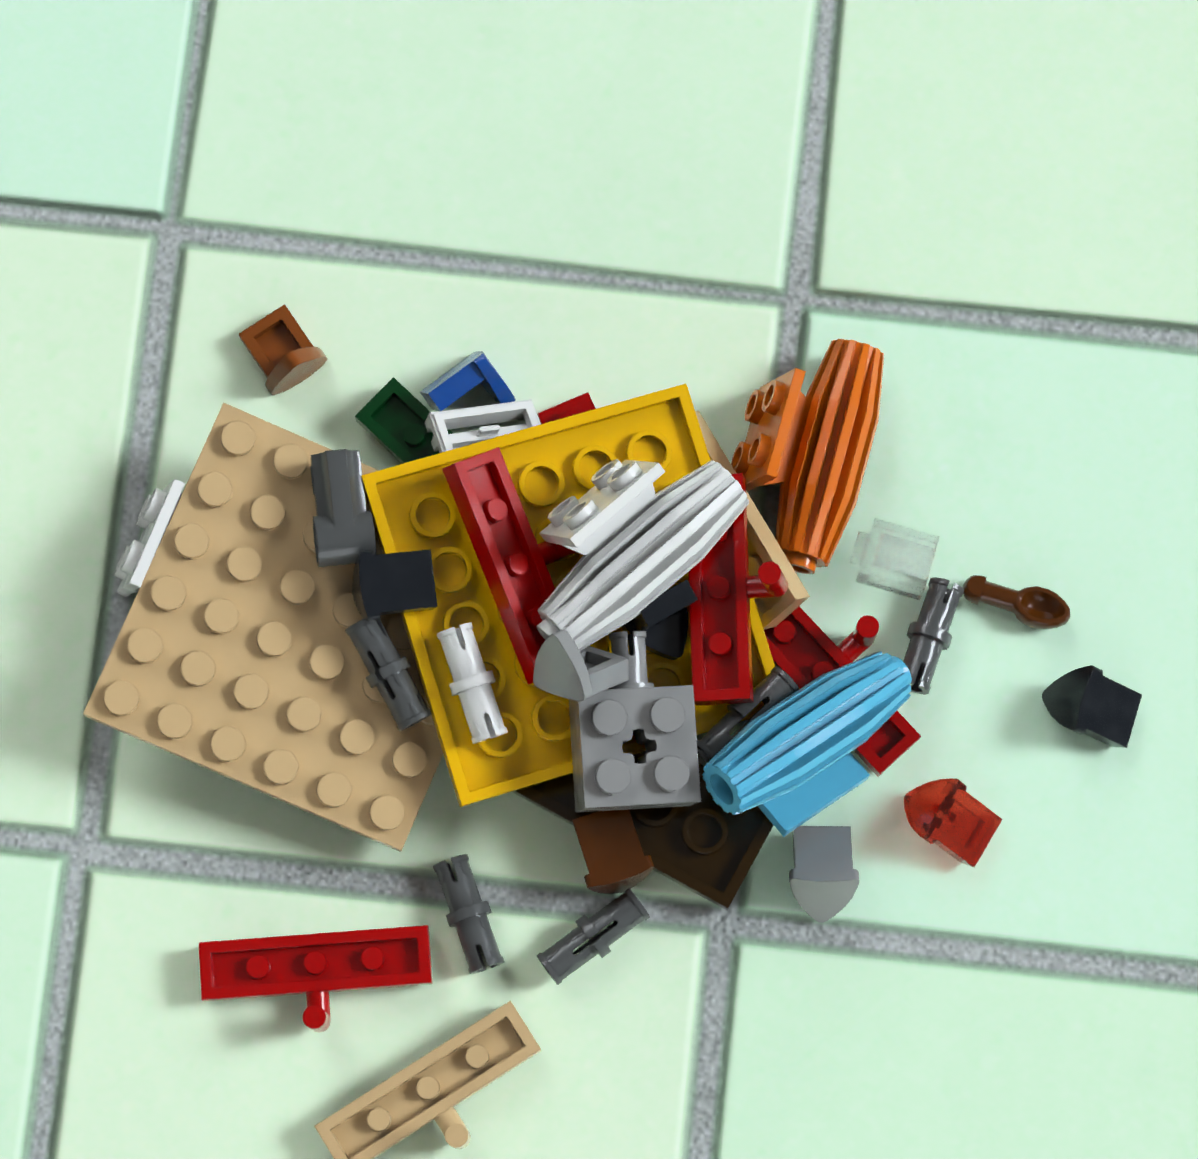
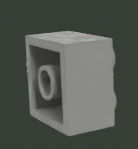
M622 631L609 634L611 652L628 658V681L597 693L581 702L568 699L575 812L683 807L701 802L693 685L654 687V683L648 682L645 645L646 631H632V634ZM633 735L636 742L641 745L644 744L646 748V754L639 757L637 763H635L633 754L623 753L622 744L630 741Z

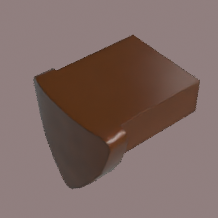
M629 809L598 811L572 820L589 874L584 876L588 889L604 894L623 893L626 889H631L643 881L653 870L654 864L651 855L644 856Z

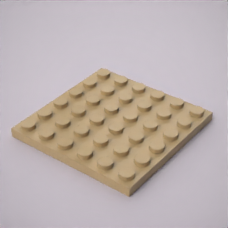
M223 402L83 712V716L401 852L441 761L443 751L432 715L400 732L378 688H371L366 680V677L370 674L351 638L345 632L348 627L364 619L356 607L352 594L355 564L318 567L313 533V516L317 515L312 488L311 455L323 453L331 449ZM361 463L362 475L379 471ZM366 501V510L369 511V507ZM374 527L376 555L383 554ZM401 613L380 615V620L400 657L406 656L409 660L411 668L408 669V672L428 709H430Z

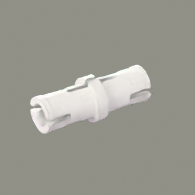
M472 622L461 624L456 629L452 627L437 633L454 681L449 684L452 696H459L471 732L472 743H480L488 738L492 739L508 733L491 684L496 681L492 670L486 671L473 632Z

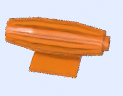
M844 339L832 340L806 396L801 392L806 371L794 368L763 385L759 390L755 389L746 406L745 421L750 422L745 442L741 441L733 454L731 465L736 473H743L746 479L747 492L756 487L781 484L775 539L795 572L814 574L816 567L821 568L822 566L827 567L857 503L879 421L884 353L866 343Z

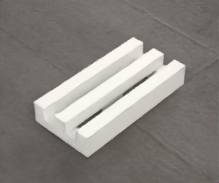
M532 399L431 412L425 421L427 432H433L434 435L431 441L434 451H439V453L541 425ZM523 419L526 421V424L500 427L499 425L483 426L479 430L448 434L447 431L449 429Z

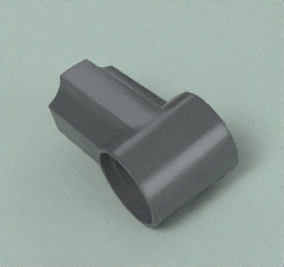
M329 450L311 455L310 470L317 515L313 516V533L318 567L355 564L359 552L363 550H373V555H376L372 513L366 510L364 484L361 476L360 450Z

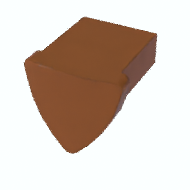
M285 304L239 333L241 341L266 376L265 386L271 395L285 392L303 382L318 371L328 359L320 348L312 345Z

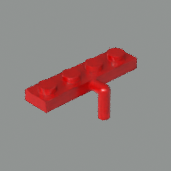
M498 447L451 464L442 470L529 685L534 683L535 660L539 649L545 641L536 627L542 622L537 610L555 590L546 565L577 552L562 545L546 541L537 544Z
M743 473L732 474L734 479L741 485L743 491L746 492V479ZM746 507L705 558L689 571V584L698 598L696 602L690 605L692 685L696 706L753 703L750 599L780 597L788 589V582L779 565L775 562L768 561L763 563L758 569V575L749 576Z
M799 606L776 627L764 629L775 666L785 671L801 689L822 674L847 665L857 659L873 644L879 631V622L870 615L861 617L854 631L836 646ZM896 711L865 743L853 751L879 777L921 738V735Z
M428 925L199 942L202 1001L306 994L307 1008L303 1012V1022L311 1030L318 1033L326 1031L331 1023L329 992L433 984Z

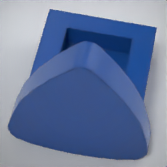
M483 351L473 352L420 391L428 405L435 411L444 410L479 383L482 384L497 404L514 402L516 400Z

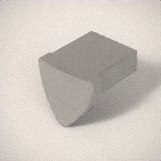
M561 630L551 634L539 649L535 660L533 682L537 688L581 702L597 693L628 681L629 662L626 657L591 646L579 651L568 631Z
M799 826L793 830L794 868L789 871V883L792 893L800 907L809 916L818 922H826L846 907L859 885V872L853 869L851 826Z

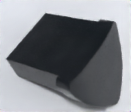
M431 549L373 555V550L360 551L354 567L352 594L361 616L367 621L380 620V615L434 610L438 607Z
M685 580L665 591L644 608L636 618L621 627L628 634H632V631H646V650L661 657L676 660L683 655L687 640V607L696 602L698 598L689 582Z
M1093 665L1081 667L1064 674L1043 691L1042 700L1051 716L1059 724L1076 733L1086 734L1111 747L1127 748L1142 694L1103 676L1102 669Z

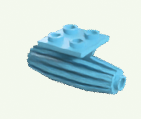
M882 651L822 674L749 722L704 766L703 770L705 772L702 775L703 780L706 782L705 787L708 793H711L717 805H720L725 812H731L732 815H737L758 806L782 836H786L869 778L870 774L852 755L851 751L865 743L910 698L912 677L908 667L900 658L891 656L888 653L882 654Z

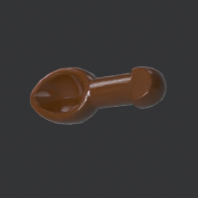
M980 575L970 576L963 584V594L969 602L976 605L981 602L1010 611L1015 614L1022 624L1034 629L1058 628L1065 625L1071 617L1070 608L1065 600L1057 593L1046 588L1035 586L1017 591L986 581L987 577Z

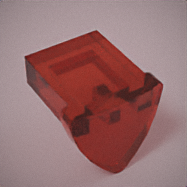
M957 778L930 781L906 793L904 796V809L912 829L928 843H935L960 863L975 868L1000 825L1002 818L966 792L967 786Z

